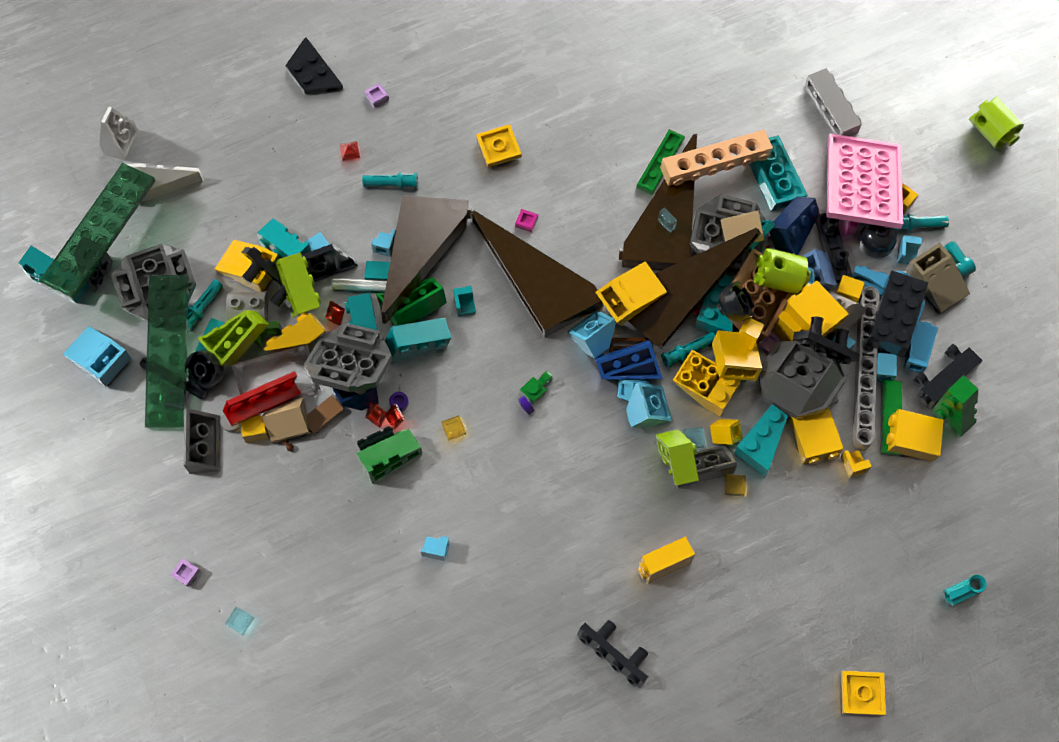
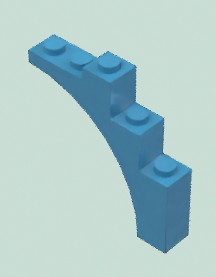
M856 265L852 273L853 278L865 282L864 286L875 287L881 297L888 275L884 272L870 270L865 266ZM896 271V272H899V273L908 275L906 272ZM925 301L922 303L904 363V369L917 373L924 372L928 366L938 327L933 326V324L920 321Z

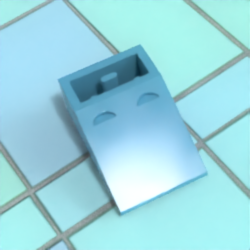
M90 326L63 353L66 358L105 387L131 359L124 348Z

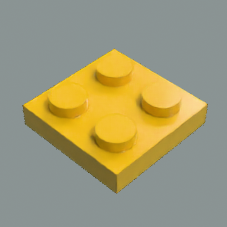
M510 124L476 134V139L488 168L522 157Z
M841 672L842 714L886 715L884 673Z

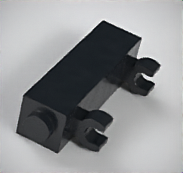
M955 344L949 346L948 350L944 353L954 361L931 381L928 380L923 372L915 376L913 382L921 387L916 396L922 405L931 409L963 375L967 377L978 368L983 360L970 347L961 353Z

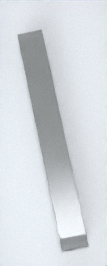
M872 286L864 288L858 300V303L864 307L865 312L872 316L867 317L864 314L857 320L856 352L860 354L859 361H856L852 442L854 448L859 451H865L874 441L877 349L866 345L869 334L864 332V330L870 332L879 304V291ZM865 296H870L872 300L867 299ZM863 347L868 348L871 352H866ZM862 365H867L870 370L864 369ZM862 383L868 384L869 388H865ZM861 401H866L869 406H864ZM860 419L867 420L868 424H863ZM859 437L866 438L867 443L860 441Z

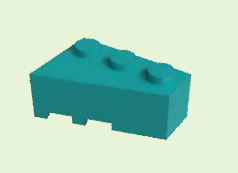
M274 218L257 232L260 239L258 242L266 249L269 248L272 252L278 254L280 259L300 252L302 255L311 251L308 242L301 243L297 240L299 238L298 235L289 233L288 228Z
M32 245L18 262L31 280L77 303L88 287L80 272L72 271L65 264L59 263Z
M725 275L705 298L696 319L695 329L708 334L713 332L715 335L718 330L732 332L733 323L720 313L718 304L720 293L732 283L733 277Z
M370 293L347 297L348 302H345L346 313H350L352 319L348 323L378 331Z
M440 318L392 326L385 339V343L392 356L391 363L433 350L444 349L452 337L446 319Z
M772 404L740 442L734 452L738 458L763 477H766L770 469L788 415Z

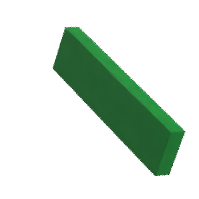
M668 130L637 183L636 188L650 195L654 194L663 178L660 168L662 159L676 155L685 140V136L673 130Z
M885 379L881 381V454L901 456L900 453L888 451L886 439L890 433V426L888 425L890 415L894 414L898 409L902 410V381Z

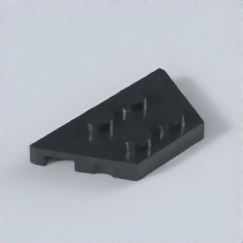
M307 37L304 38L285 65L286 70L304 94L326 92L330 88L343 89V84Z
M333 244L302 254V257L305 256L308 263L306 268L308 275H312L314 282L358 266L353 257Z

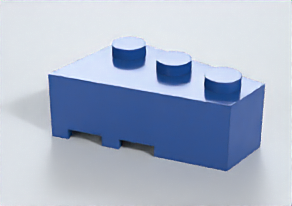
M650 340L595 358L601 379H663Z

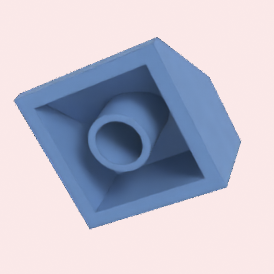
M814 249L803 255L807 258L808 267L814 269L815 281H818L827 292L838 286L828 253Z

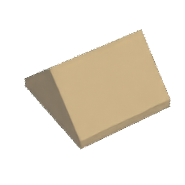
M759 210L721 219L725 242L756 227L760 230L761 234L754 242L764 240Z
M304 398L286 402L264 412L262 416L272 443L310 433Z

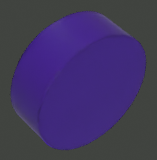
M403 392L393 393L389 398L391 409L396 412L406 410L409 405L407 395Z
M525 396L518 399L520 406L528 415L535 411Z

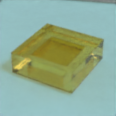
M459 415L441 421L448 441L466 435Z
M726 474L725 495L745 496L746 475Z

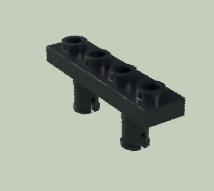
M827 213L819 214L815 223L824 252L828 253L836 282L840 283L843 275L853 278L848 261L849 252L844 248L838 228L839 219L829 218Z
M245 247L241 253L251 260L252 264L241 277L251 284L260 271H264L280 284V289L270 300L280 307L288 294L285 286L282 284L279 271L276 269L277 265L269 259L265 260L262 258V253L257 248Z
M811 317L809 330L794 332L793 340L800 342L801 346L813 348L814 352L824 353L826 357L837 359L841 364L859 361L860 354L847 347L849 330L843 328L836 329L835 342L821 335L824 321L822 317Z
M607 620L597 632L584 623L577 633L579 640L583 644L591 646L598 657L601 659L605 658L616 672H621L625 675L631 685L641 688L649 676L638 667L648 656V652L644 648L639 647L627 659L606 641L617 628L612 621Z

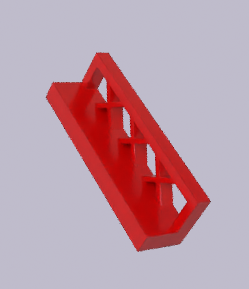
M293 371L227 400L223 413L231 426L238 425L300 397L301 392L295 384L298 376L296 372Z

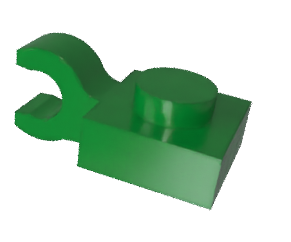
M547 370L538 380L532 377L520 388V392L534 404L547 392L545 386L553 380V375Z

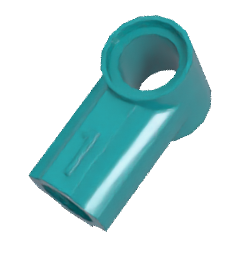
M951 241L944 246L952 256L962 278L976 271L974 261L964 255L955 241Z
M973 575L943 590L945 598L951 606H954L973 596L979 595L986 589L987 582L983 576ZM971 581L979 584V590H975L971 586Z

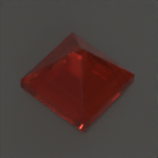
M357 141L340 144L342 161L360 158Z
M330 301L325 318L340 326L345 308Z
M371 402L365 418L380 428L387 412L374 402Z
M393 404L384 414L392 430H395L405 420L404 414L397 404Z

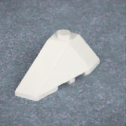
M108 107L101 121L99 146L104 155L125 160L139 131L135 122L121 115L114 108Z
M140 163L125 164L120 167L125 194L130 202L135 203L151 200L203 180L199 168L176 166L173 169L163 168V165H157V168L146 167V164Z

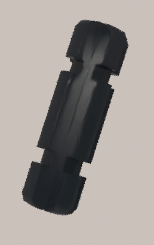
M388 426L383 431L379 430L367 436L366 439L358 440L357 446L362 451L368 448V446L385 440V438L394 436V432Z

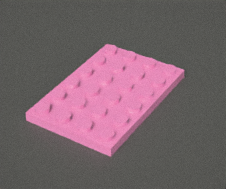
M830 133L828 137L827 217L901 229L903 225L901 145Z

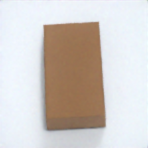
M332 395L307 414L309 430L314 435L344 412V408Z

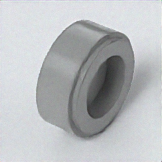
M225 414L221 417L220 423L225 431L234 432L240 428L241 423L232 427Z

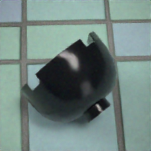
M866 224L858 236L859 247L866 255L872 258H877V256L886 257L895 247L897 234L892 227Z
M737 281L722 290L719 296L718 309L723 316L725 315L732 321H744L755 315V312L751 310L754 308V303L748 290L745 287L741 289L738 286L741 283Z
M208 350L191 353L185 363V369H188L189 374L187 378L198 389H207L217 385L225 372V366L221 365L216 355Z

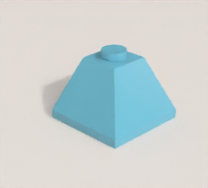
M596 310L567 332L585 354L596 358L603 355L604 351L610 348L616 321L613 317Z
M636 383L626 408L631 427L644 429L672 422L663 386Z

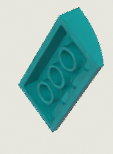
M779 135L769 137L773 149L766 160H757L749 164L771 211L788 206L796 197L808 196Z

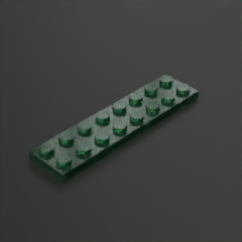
M122 163L39 280L40 285L74 300L155 183V178Z
M149 275L145 428H184L187 378L185 363L187 360L188 275Z

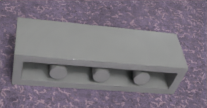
M825 68L808 75L805 87L833 132L843 136L857 134L862 125L861 119L853 111L852 104L846 100L843 90L836 84L833 74L829 73L828 69Z

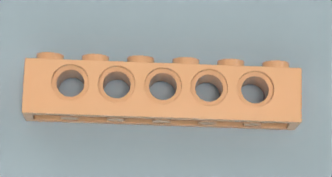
M764 129L663 158L660 168L667 185L677 186L684 181H694L705 175L712 176L722 170L729 171L736 166H746L753 161L766 160L770 156L773 147Z

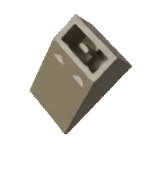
M941 243L911 260L905 270L908 275L929 282L925 295L940 313L970 295L952 256Z

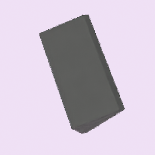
M188 408L184 409L183 466L189 474L218 472L220 459V415Z
M725 445L698 451L694 457L699 481L677 485V488L734 474L737 461Z

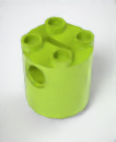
M998 96L994 97L990 102L988 100L982 102L979 105L980 110L969 118V121L995 149H999L1004 145L1010 147L1019 140L1020 131L1024 127V124Z
M766 248L763 255H758L756 265L758 266V271L755 274L754 283L759 286L798 294L803 285H806L810 279L808 261L804 256Z

